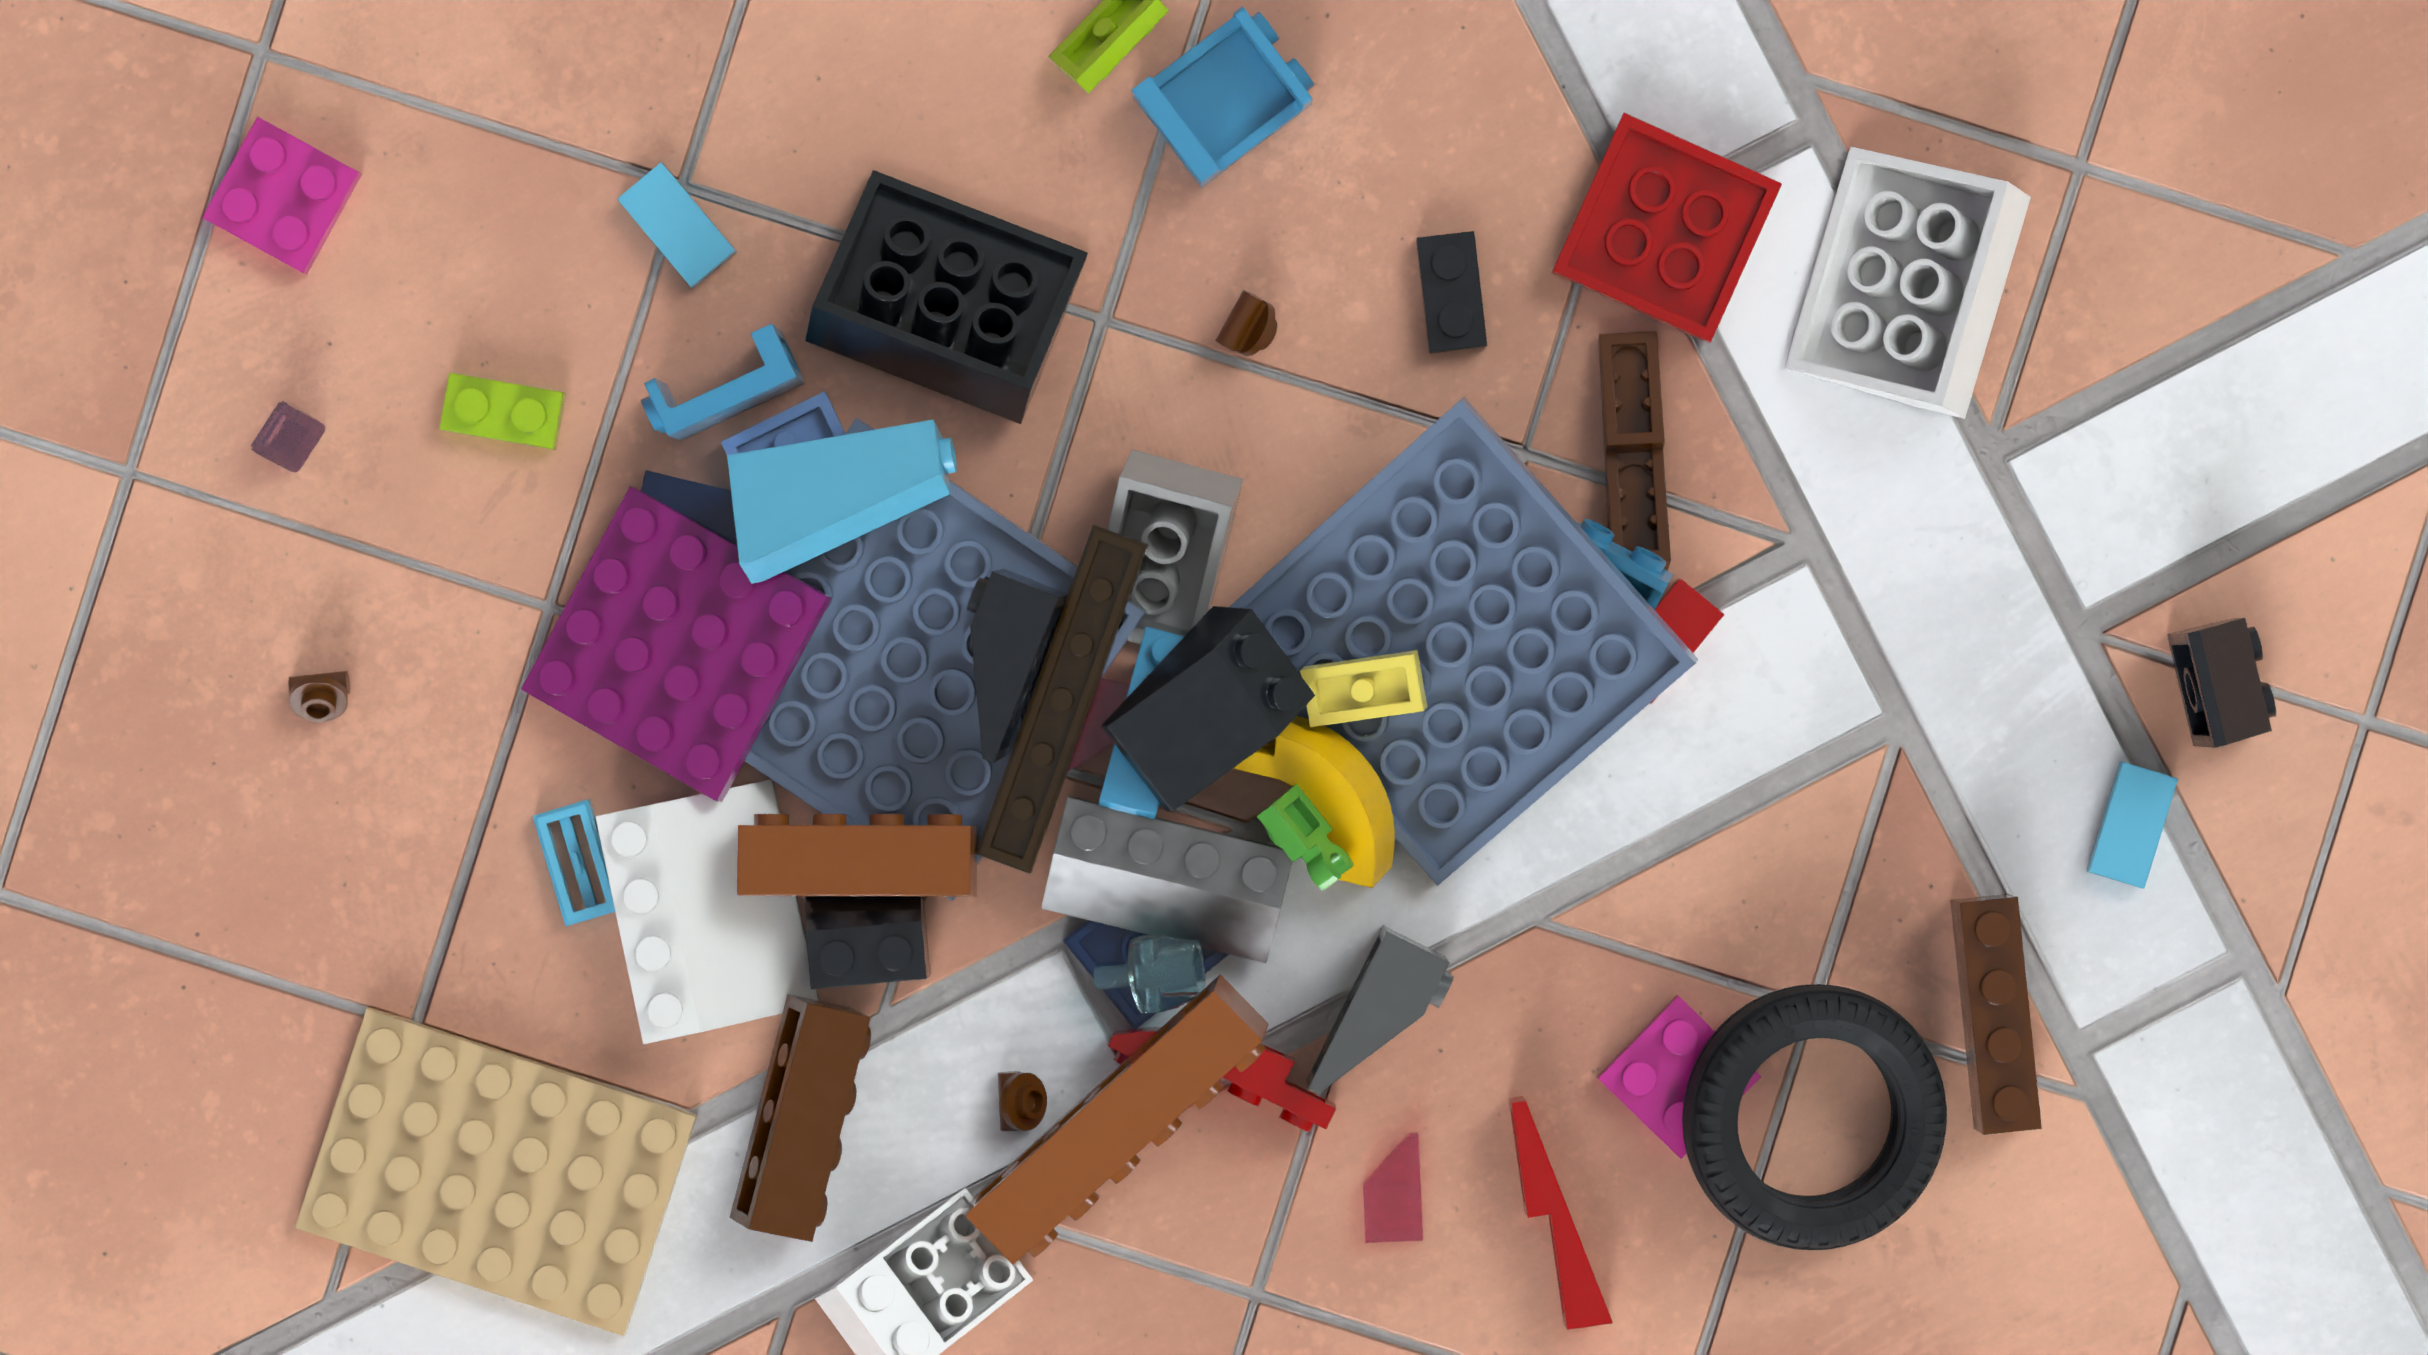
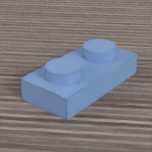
M824 391L721 441V444L726 454L732 455L845 435L846 432L827 393Z

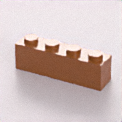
M754 814V825H738L737 895L977 897V827L962 826L961 814H927V825H904V814H869V825H847V814H812L811 825H789V814Z

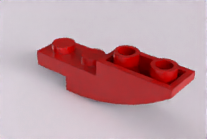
M1143 1027L1136 1030L1130 1029L1114 1032L1108 1044V1047L1118 1051L1114 1061L1119 1064L1124 1062L1161 1027ZM1264 1045V1052L1247 1069L1240 1072L1234 1066L1222 1077L1231 1082L1227 1090L1229 1093L1255 1106H1259L1262 1098L1283 1108L1279 1116L1281 1119L1307 1132L1311 1131L1314 1124L1327 1129L1336 1111L1334 1103L1286 1080L1295 1063L1294 1057Z

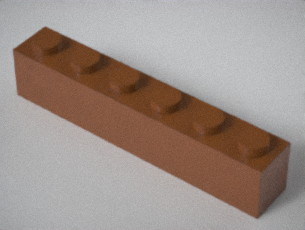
M1220 974L976 1194L965 1216L1013 1265L1027 1252L1033 1257L1038 1256L1058 1236V1232L1054 1228L1068 1215L1074 1221L1078 1220L1097 1202L1099 1195L1095 1191L1109 1178L1117 1184L1134 1170L1141 1160L1136 1154L1152 1141L1159 1147L1167 1141L1181 1126L1182 1122L1177 1117L1192 1104L1198 1109L1207 1105L1223 1088L1224 1085L1219 1080L1234 1066L1242 1072L1258 1059L1265 1050V1046L1261 1042L1264 1039L1269 1024Z

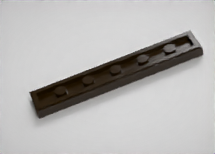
M1097 525L1092 526L976 851L977 855L1029 874L1032 873L1149 544Z

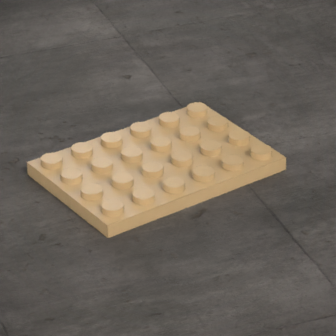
M369 1007L366 1009L295 1228L624 1336L627 1333L698 1115Z

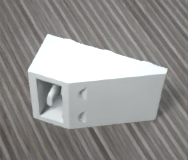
M966 1187L815 1298L855 1355H939L1033 1281L1019 1260L1013 1265L967 1219L965 1214L973 1197Z

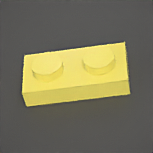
M1418 650L1304 666L1300 670L1302 678L1315 694L1313 699L1306 705L1310 727L1422 712L1427 708Z

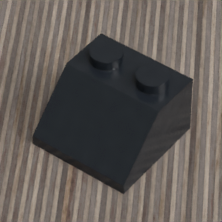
M2232 618L2167 634L2193 746L2216 748L2272 731L2269 718L2276 716L2275 700L2269 684H2261L2256 661L2263 659V652L2258 632L2254 626L2248 628L2245 618Z
M805 896V930L811 989L927 979L931 975L924 897Z

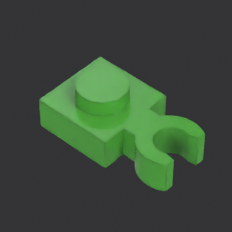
M1297 784L1282 794L1257 816L1266 827L1272 842L1283 849L1292 862L1300 857L1304 860L1310 878L1322 891L1340 879L1343 873L1354 866L1348 854L1338 845L1332 844L1326 835L1333 829Z

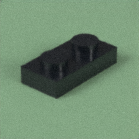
M1474 231L1416 238L1429 354L1487 347Z

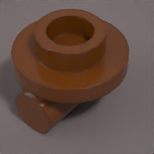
M1243 290L1215 341L1245 356H1252L1259 350L1266 349L1273 341L1277 332V321L1273 305Z
M348 671L289 677V704L293 712L301 718L312 722H326L338 718L345 712L348 705V694H350Z
M1020 1071L998 1072L1000 1131H1027L1037 1127L1042 1121L1047 1107V1094L1042 1081L1032 1073Z

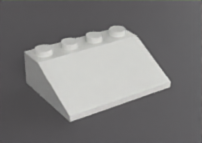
M1850 146L1785 368L1907 405L1965 419L2031 197L2008 181Z
M772 779L729 788L722 802L715 801L704 794L595 816L643 1044L782 1014L787 994L819 1001L817 989H811L807 942L797 896L737 895L738 825H754V814H780Z

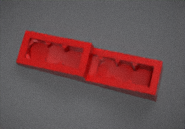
M1523 1096L1509 1098L1524 1211L1528 1218L1545 1215L1549 1217L1563 1323L1567 1330L1612 1324L1613 1321L1527 1102Z

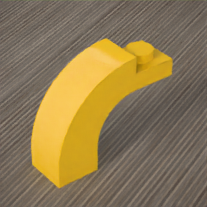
M1296 716L1280 735L1233 768L1275 778L1292 787L1297 784L1333 829L1326 835L1332 844L1341 847L1353 862L1354 866L1343 873L1338 880L1373 888L1392 868L1395 829L1392 809L1385 788L1373 767L1361 752L1337 732L1326 726L1310 727L1309 719Z

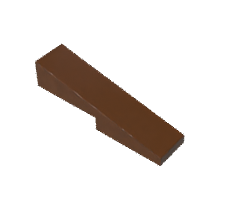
M1657 331L1599 334L1608 529L1615 534L1612 540L1614 543L1631 552L1638 546L1657 554L1666 561L1664 569L1668 571L1671 562L1663 454L1665 438Z

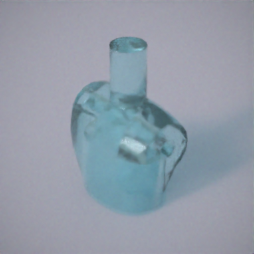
M1158 934L1133 938L1129 943L1127 964L1098 966L1094 968L1096 989L1130 987L1137 1009L1141 1013H1159L1178 1008L1185 1003H1189L1206 987L1204 961L1200 943L1198 940H1184Z

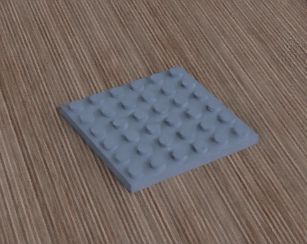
M1465 397L1458 401L1229 606L1232 608L1252 609L1300 675V670L1304 666L1418 650L1427 701V708L1424 711L1324 726L1337 732L1349 741L1371 764L1385 788L1391 805L1395 839L1437 886L1698 661V658ZM1307 706L1297 716L1309 719Z
M855 418L845 435L875 429L861 419ZM949 479L951 494L785 571L832 597V600L749 751L745 762L822 814H847V825H869V814H904V825H927V814H961L962 826L977 827L978 848L1047 652L1006 757L995 763L982 759L970 628L975 613L967 611L969 599L979 577L983 579L985 576L990 577L992 571L1001 569L1009 570L1068 594L1078 565ZM1130 600L1102 678L1146 613V611ZM977 855V865L983 856ZM947 897V898H948L949 900L953 901L956 897Z

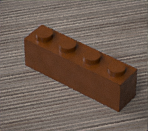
M2010 894L1950 900L1974 1129L1983 1135L2042 1129L2018 897Z
M787 994L729 1218L749 1230L813 1242L816 1227L821 1226L827 1212L828 1201L825 1192L830 1172L834 1171L840 1162L842 1154L840 1134L844 1118L850 1114L856 1101L857 1089L854 1080L858 1064L866 1056L870 1047L871 1030L869 1022L871 1017L850 1007Z

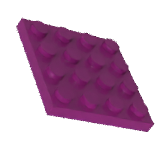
M630 486L521 690L709 798L722 802L832 597L785 571L763 582L751 584L739 564L736 543L640 489Z

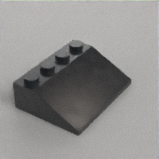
M873 170L812 305L805 341L1021 424L1041 378L1087 259L1088 252Z

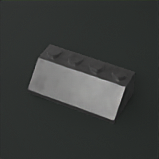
M1072 796L1067 797L1041 909L1250 960L1267 962L1292 865V860L1283 849L1158 817L1152 820L1098 806L1099 803Z

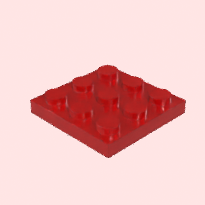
M1623 113L1551 273L1704 342L1711 343L1782 183L1629 114Z

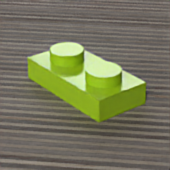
M1103 0L1048 57L1062 72L1089 94L1101 80L1112 72L1113 68L1136 44L1152 31L1154 26L1169 10L1160 0Z
M449 373L439 429L556 450L566 393Z

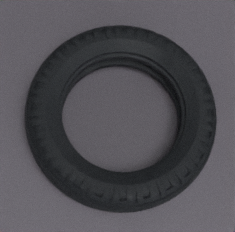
M1823 984L1792 986L1768 993L1746 1004L1725 1020L1706 1042L1695 1061L1686 1086L1682 1113L1683 1137L1687 1156L1698 1183L1714 1206L1736 1226L1758 1239L1786 1248L1799 1250L1834 1249L1860 1242L1881 1232L1905 1214L1923 1193L1938 1165L1945 1141L1947 1125L1945 1090L1940 1071L1928 1046L1914 1027L1894 1009L1870 995L1846 987ZM1815 1038L1845 1041L1861 1048L1877 1065L1886 1082L1890 1096L1891 1119L1883 1148L1873 1164L1859 1178L1836 1191L1821 1195L1802 1196L1774 1189L1761 1181L1754 1173L1741 1148L1738 1134V1112L1744 1090L1760 1065L1771 1055L1790 1044Z

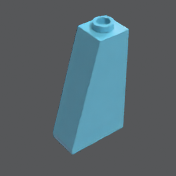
M933 419L727 455L739 564L751 584L763 582L951 494L948 473L957 472V460L952 438L943 439Z

